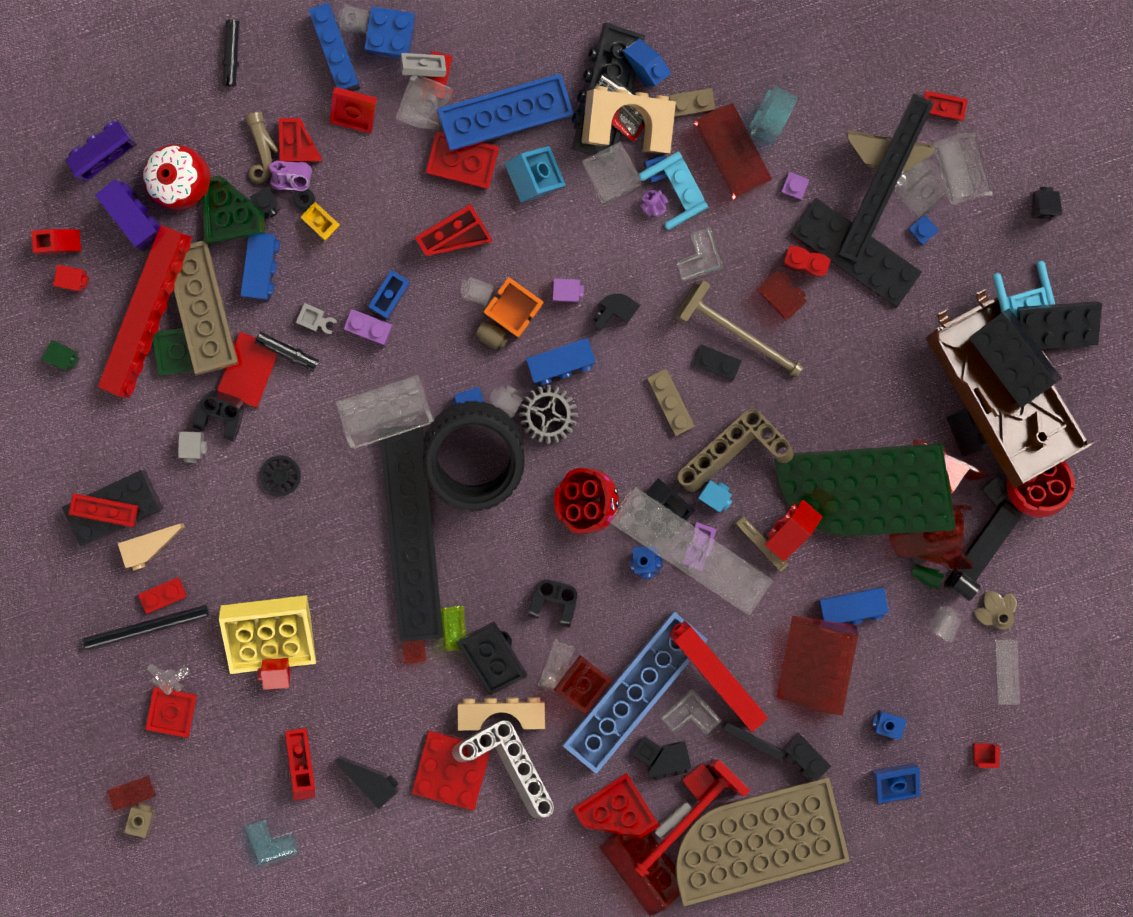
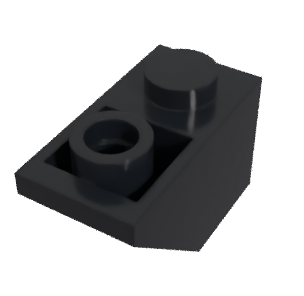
M685 740L663 745L656 759L647 770L649 778L653 777L654 780L666 778L668 773L674 772L675 775L687 773V769L691 768Z

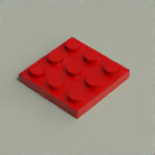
M429 730L412 794L474 811L491 750L473 760L458 762L454 759L452 750L456 744L464 739ZM463 746L462 754L467 757L468 749Z

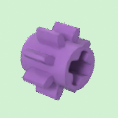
M650 190L643 195L642 200L644 203H641L640 206L648 216L657 217L666 211L665 204L669 201L660 190L657 192Z

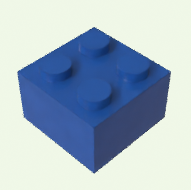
M371 6L365 43L366 53L400 59L401 53H411L416 21L415 13Z

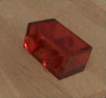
M776 270L757 291L787 321L807 302L804 299L806 295L799 287L794 288L789 283L791 279L783 271L779 273Z

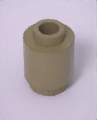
M485 321L481 324L475 335L479 338V341L495 351L499 348L503 349L509 340L506 337V331L491 322L487 323Z

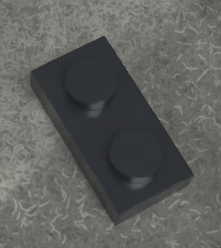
M701 345L693 365L734 381L742 360Z

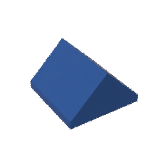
M915 763L872 770L878 804L921 796L920 769Z

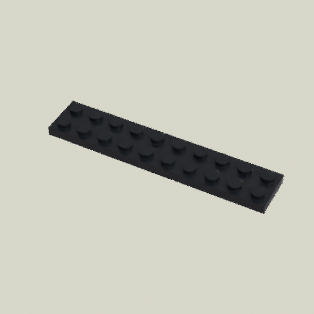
M423 422L379 426L400 642L444 638L429 485L423 471Z

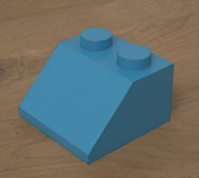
M550 146L521 153L504 163L521 203L539 198L566 186Z

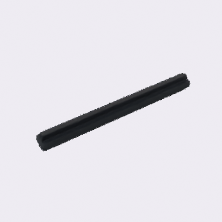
M206 605L86 637L82 639L85 649H91L209 616V610Z

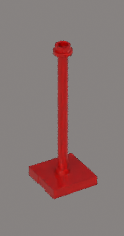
M711 759L707 763V766L719 777L717 779L718 783L641 864L639 862L636 863L633 869L641 877L649 874L647 870L724 788L727 789L729 787L736 795L743 797L751 791L720 760Z

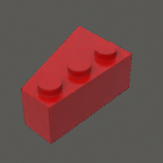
M471 203L414 236L426 256L493 242Z

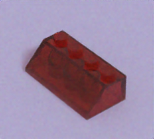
M733 103L715 109L695 120L694 124L734 200L772 180Z
M613 833L599 848L650 917L667 909L680 895L674 864L664 852L647 870L649 874L641 877L633 868L637 862L641 864L659 845L651 833L643 838Z

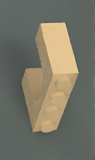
M595 86V89L587 91L582 143L598 146L609 145L612 118L615 112L625 105L635 108L643 117L645 133L642 152L661 155L670 154L676 101H670L668 96L656 95V98H650L648 93L636 92V95H630L628 90L615 89V92H610L607 87Z

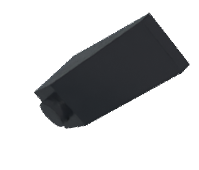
M342 756L335 760L339 767L378 809L398 793L399 788L397 786L399 783L392 775L387 776L384 772Z

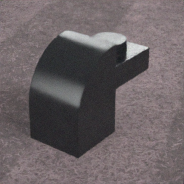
M624 294L608 295L599 303L605 308V311L603 312L600 309L593 320L596 322L594 327L601 332L613 314L628 324L640 307V304Z

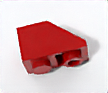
M79 229L31 231L33 253L44 255L82 251Z

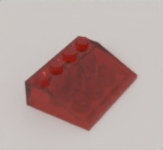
M792 616L777 698L819 712L843 716L859 635L857 626Z

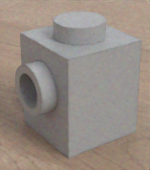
M179 432L178 458H184V462L197 463V459H203V454H207V441H204V433Z

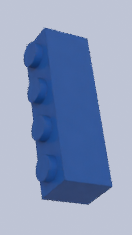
M329 2L308 9L336 87L349 91L360 89V84Z

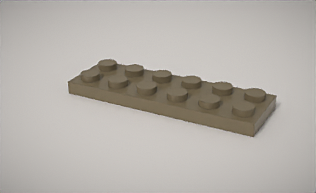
M205 240L192 243L185 255L182 270L178 273L175 281L174 292L194 373L197 376L237 365L238 360L209 245L205 243Z

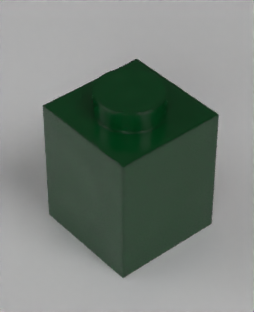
M51 340L42 360L70 372L71 368L75 369L79 362V357H77L79 352Z

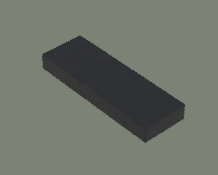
M729 721L724 722L722 726L724 731L779 760L782 759L784 752L781 749Z

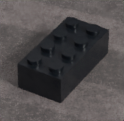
M1010 308L1003 311L969 337L1021 408L1062 379Z
M146 470L135 472L87 495L138 505L135 522L163 510ZM71 503L62 507L80 546H86L126 527L124 525L68 515Z

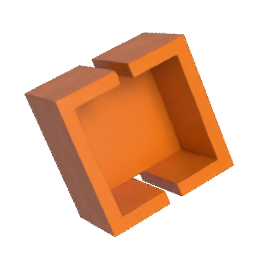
M508 277L497 292L501 298L498 300L494 296L483 313L519 339L530 324L528 318L534 319L544 305V302Z

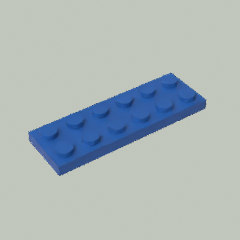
M561 73L437 108L449 151L573 116L574 113Z

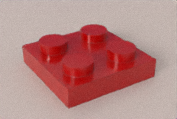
M335 87L332 95L330 123L371 134L374 128L377 98Z
M155 686L153 688L145 730L189 738L198 694Z

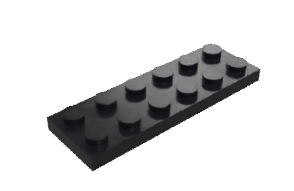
M815 198L791 232V235L817 253L827 256L831 263L897 308L922 271L872 236L859 263L839 255L840 248L852 222Z

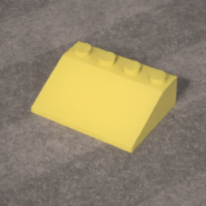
M307 595L221 605L219 622L230 674L258 671L262 666V660L288 658L290 667L316 664Z

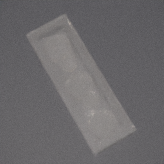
M996 639L994 640L997 705L1020 704L1018 640Z

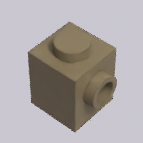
M138 803V805L132 806L124 833L146 838L150 833L156 810L150 809L151 805L145 803Z

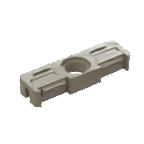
M743 515L735 522L780 572L789 565L765 546L767 540Z

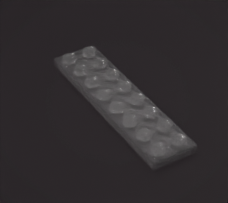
M635 486L632 487L609 521L615 527L749 616L774 581Z

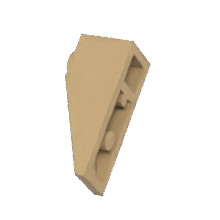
M184 523L118 543L125 568L132 567L134 571L145 567V562L151 561L184 528Z

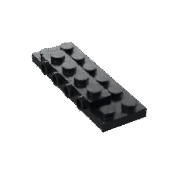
M607 22L603 23L598 44L589 50V69L586 68L582 76V80L585 81L584 89H581L577 96V102H580L579 109L572 116L573 129H576L572 150L607 161L614 160L621 131L612 124L609 145L598 146L582 143L587 91L595 88L604 73L631 91L635 71L622 51L637 39H641L644 42L645 35Z

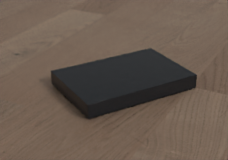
M495 621L458 639L456 642L489 695L525 679L528 675Z

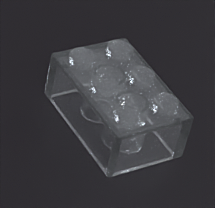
M975 132L956 134L934 142V153L940 162V174L946 183V194L952 205L968 203L993 195Z

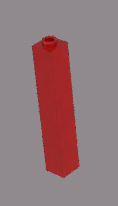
M685 620L672 628V632L668 634L669 637L751 732L768 719L766 714Z

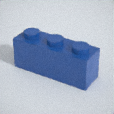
M265 233L248 237L241 288L242 297L269 301L270 296H273L275 284L272 283V276L276 275L278 263L274 262L275 254L280 251V240H277L278 236L275 234Z
M588 338L526 358L534 384L539 383V386L552 383L551 378L557 376L560 379L572 376V371L580 369L581 373L593 369L592 365L596 364Z
M883 587L818 599L822 623L824 626H829V629L842 627L841 623L849 621L850 625L863 622L864 618L871 617V620L883 619L884 614L889 613Z

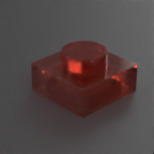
M425 640L403 642L405 663L427 661Z

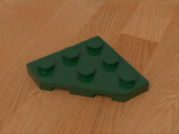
M210 177L208 191L202 197L205 243L214 244L265 234L264 212L224 177Z

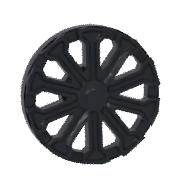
M278 455L269 458L263 464L260 471V480L265 490L276 496H284L292 493L298 487L301 480V471L298 464L292 458ZM276 459H279V460H280V461H279V467H278L277 464L275 463V460H276ZM284 460H288L289 463L284 468ZM271 464L274 470L269 469L267 465ZM294 465L295 470L288 472L290 467ZM264 473H270L271 476L265 477ZM297 474V479L291 478L289 476ZM273 480L270 486H267L266 482ZM287 481L294 483V486L290 487ZM278 484L277 491H273L275 485ZM282 484L286 487V492L282 491Z

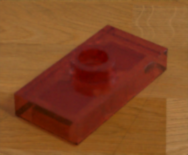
M149 775L107 790L114 811L156 796Z

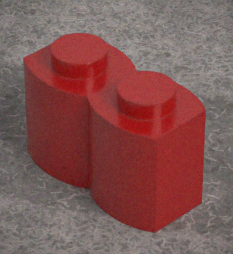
M790 246L786 250L782 264L788 269L794 271L803 270L809 276L820 278L826 275L831 260L823 254L809 253L802 247Z

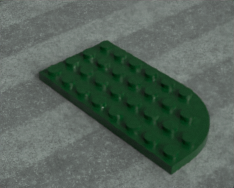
M942 443L794 453L792 460L788 463H780L774 458L779 486L786 502L791 507L792 504L798 505L802 500H805L823 516L815 528L822 532L838 536L953 531L956 528Z

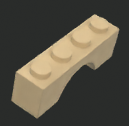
M517 697L506 698V701L497 702V698H484V702H475V698H464L462 702H458V731L480 730L483 722L490 715L500 712L516 717L523 729H545V701H540V697H528L527 701H519Z

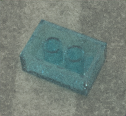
M777 86L774 87L773 91L768 89L759 106L760 109L756 112L749 126L752 129L750 135L773 146L779 138L799 97Z

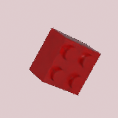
M802 500L798 505L792 504L786 511L787 514L784 517L781 516L767 534L769 539L765 546L783 562L812 535L823 517L805 500Z

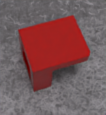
M973 743V765L978 768H999L1000 746L996 743Z

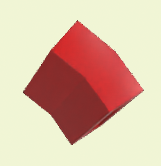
M700 763L683 776L682 779L698 801L718 783L703 763Z

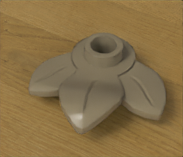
M986 591L984 596L985 607L974 611L976 618L987 626L995 625L1000 630L1010 629L1014 624L1015 618L1013 613L1017 608V601L1014 595L1009 593L1002 598L997 592ZM1000 616H1007L1008 621L1005 623L999 620Z

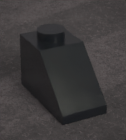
M1040 187V190L1033 192L1031 218L1053 220L1062 215L1059 191H1053L1052 187Z

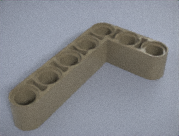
M749 409L682 468L678 474V480L686 491L695 492L755 438L780 463L791 461L794 452L789 442L758 410ZM758 418V422L756 424H749L752 419ZM742 433L739 439H733L735 434ZM773 433L771 438L763 439L765 434ZM726 447V451L724 453L717 454L720 448ZM780 448H787L785 453L777 454ZM710 462L707 468H701L703 463ZM689 476H694L692 482L685 483Z

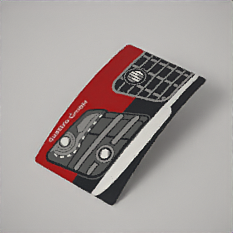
M606 73L602 75L596 85L607 87L610 92H615V89L628 90L630 95H636ZM625 105L615 112L611 123L632 141H635L645 125L641 114L635 108Z

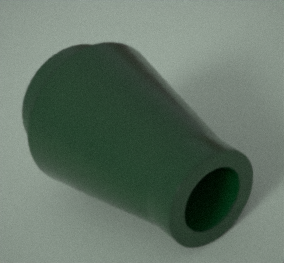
M915 564L911 573L912 577H915L931 590L932 588L938 590L945 575L938 569Z

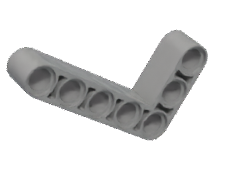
M503 720L493 723L454 746L452 754L458 762L473 760L495 747L530 815L534 818H545L553 813V802L510 722ZM499 726H501L504 729L503 736H500L498 734ZM481 736L486 739L485 747L480 744ZM509 745L514 749L512 756L508 753ZM463 746L468 749L467 757L462 754ZM519 764L524 768L523 775L518 772ZM529 784H532L534 787L533 794L528 791ZM539 803H542L544 806L543 813H540L538 810Z

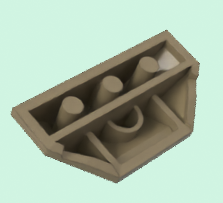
M847 130L848 140L864 163L868 164L870 168L878 169L892 137ZM916 142L903 170H910L932 155L935 151L933 144Z

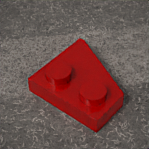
M279 118L280 161L322 162V158L301 118Z

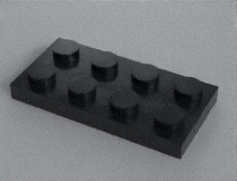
M1094 301L1017 307V319L1040 349L1099 345L1102 303Z

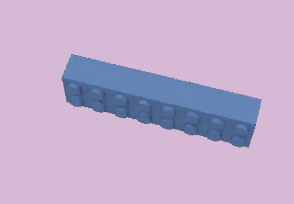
M674 610L563 742L564 748L596 774L690 662L668 635L672 632V628L675 625L684 621ZM690 625L695 630V632L701 637V639L706 643L708 639L703 634H701L697 629H695L692 625Z

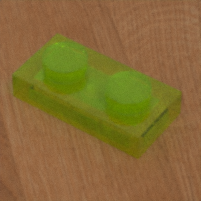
M464 606L441 608L444 651L461 650L456 642L458 639L466 636Z

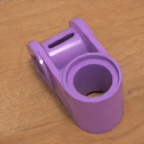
M275 161L270 164L269 168L272 173L270 186L277 190L304 191L309 187L312 168L307 163Z

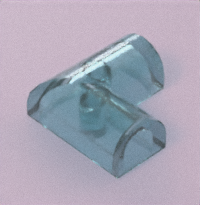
M266 819L244 826L257 867L299 854L293 832L272 839Z

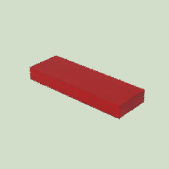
M73 493L68 515L134 527L138 505Z

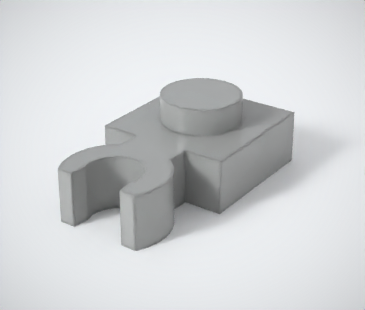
M304 303L296 323L316 332L320 326L325 333L332 334L333 332L328 330L326 325L329 322L337 324V321L331 317L323 318L324 311Z

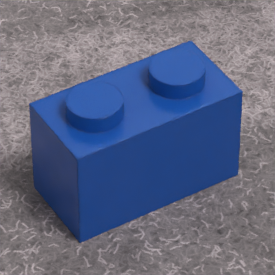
M391 270L368 307L389 320L411 282Z

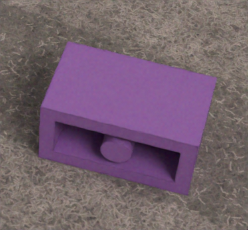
M351 309L344 330L386 346L394 326Z

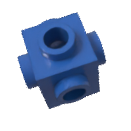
M654 545L633 547V558L630 559V566L637 576H641V579L654 578V575L660 574L659 568L663 567L662 557L658 555V548Z

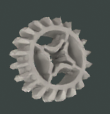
M547 385V392H543L540 386L538 387L540 394L536 395L535 391L532 390L530 393L534 398L532 400L527 396L524 398L529 404L528 406L525 404L520 406L526 409V413H519L521 417L526 416V420L520 423L521 425L528 423L529 427L524 431L525 433L530 430L533 431L530 438L533 439L538 434L540 435L538 438L540 443L543 437H547V444L551 442L550 437H554L557 443L559 442L557 435L561 434L562 438L565 439L567 438L564 433L565 430L572 433L573 430L568 425L569 423L572 425L577 423L571 420V417L578 416V413H571V409H575L577 406L576 404L569 406L568 403L573 398H564L567 391L564 390L559 395L557 394L559 391L557 386L554 392H550V385ZM551 397L547 407L538 408L533 406L540 398ZM557 399L564 404L567 417L556 413L555 404ZM551 404H553L552 414L560 417V419L554 417V419L547 421L545 426V416L537 411H547L548 408L550 409ZM530 412L541 416L543 421L540 430L533 425ZM552 421L565 423L558 431L546 433Z

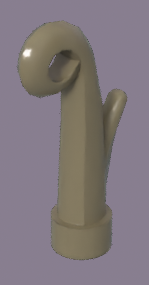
M255 112L245 115L247 126H250L263 165L252 166L249 169L248 176L253 183L262 184L271 175L269 168L272 163L270 148L275 153H279V148L273 143L266 131L262 112ZM262 170V176L257 178L255 171Z

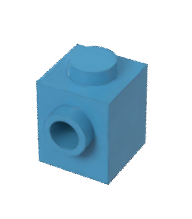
M709 480L697 497L719 513L722 509L726 511L733 501L730 499L732 494L728 492L730 488L720 481L718 484H715Z

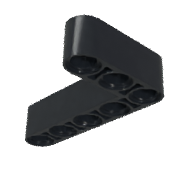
M1004 500L944 583V587L961 599L972 600L981 586L976 580L1018 523L1023 513Z

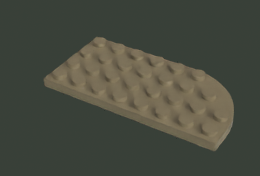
M829 777L725 803L708 810L698 817L684 834L676 856L675 873L682 905L688 906L850 862Z

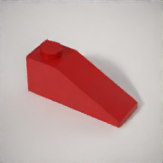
M307 728L285 731L293 801L315 798V784Z

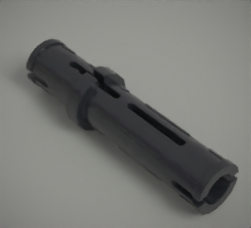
M230 19L226 20L222 85L231 87V85L232 87L237 86L240 24L238 20H231V22Z
M262 331L259 332L254 342L290 360L292 364H298L314 372V368L317 367L319 359L302 352V349L291 347Z

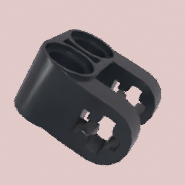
M217 390L209 391L200 401L194 418L193 428L204 431L209 416L225 420L227 425L223 438L234 442L243 418L245 407L243 401ZM208 399H213L216 402V406L210 405ZM228 406L235 407L237 413H232Z
M551 579L541 580L533 596L528 616L539 619L544 599L564 604L559 625L570 628L577 601L576 589L572 585ZM544 583H549L553 586L551 594L545 595L541 592L540 588ZM564 589H571L574 592V597L571 600L566 601L562 598L561 593Z

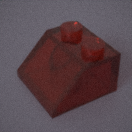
M579 655L553 690L586 714L612 679Z

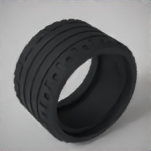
M473 400L449 406L447 410L444 409L437 415L435 421L430 424L424 440L423 471L425 479L428 480L429 487L434 494L437 493L440 500H443L448 505L451 504L456 509L483 511V509L487 508L488 510L491 507L498 506L501 501H506L513 494V490L517 489L522 479L521 475L524 472L525 456L521 432H519L518 426L509 417L508 413L499 407L496 408L491 403L489 404L484 401L480 403ZM468 425L485 426L494 430L503 438L509 448L510 457L506 468L497 478L482 485L472 486L459 483L445 473L439 463L437 451L445 437L455 429Z

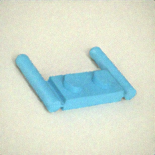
M679 151L638 175L639 179L644 181L664 170L685 209V212L665 222L664 226L667 230L676 227L709 208Z
M1044 261L1036 263L1042 287L1010 297L1006 296L1001 274L996 273L993 275L1001 312L1010 308L1017 318V307L1055 304Z

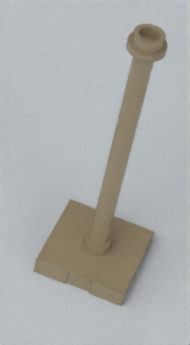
M704 280L696 281L674 315L675 319L680 322H687L692 313L698 310L788 369L790 376L797 377L803 369L800 362L797 361L794 364L703 304L701 299L709 289L710 284Z

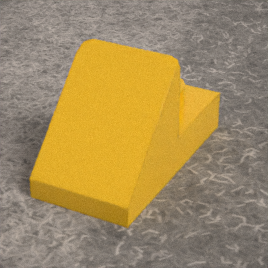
M316 202L301 216L324 240L340 226Z

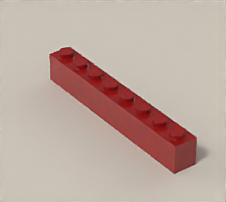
M160 225L98 384L99 388L125 398H130L134 392L136 381L143 370L146 355L149 353L153 337L159 329V322L167 308L169 296L175 288V281L178 273L182 270L183 261L190 249L193 237L173 228Z

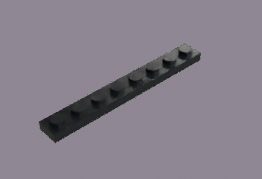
M913 93L840 248L839 255L855 262H860L934 105L933 101Z

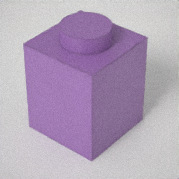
M554 278L553 302L579 303V298H583L584 285H580V280Z

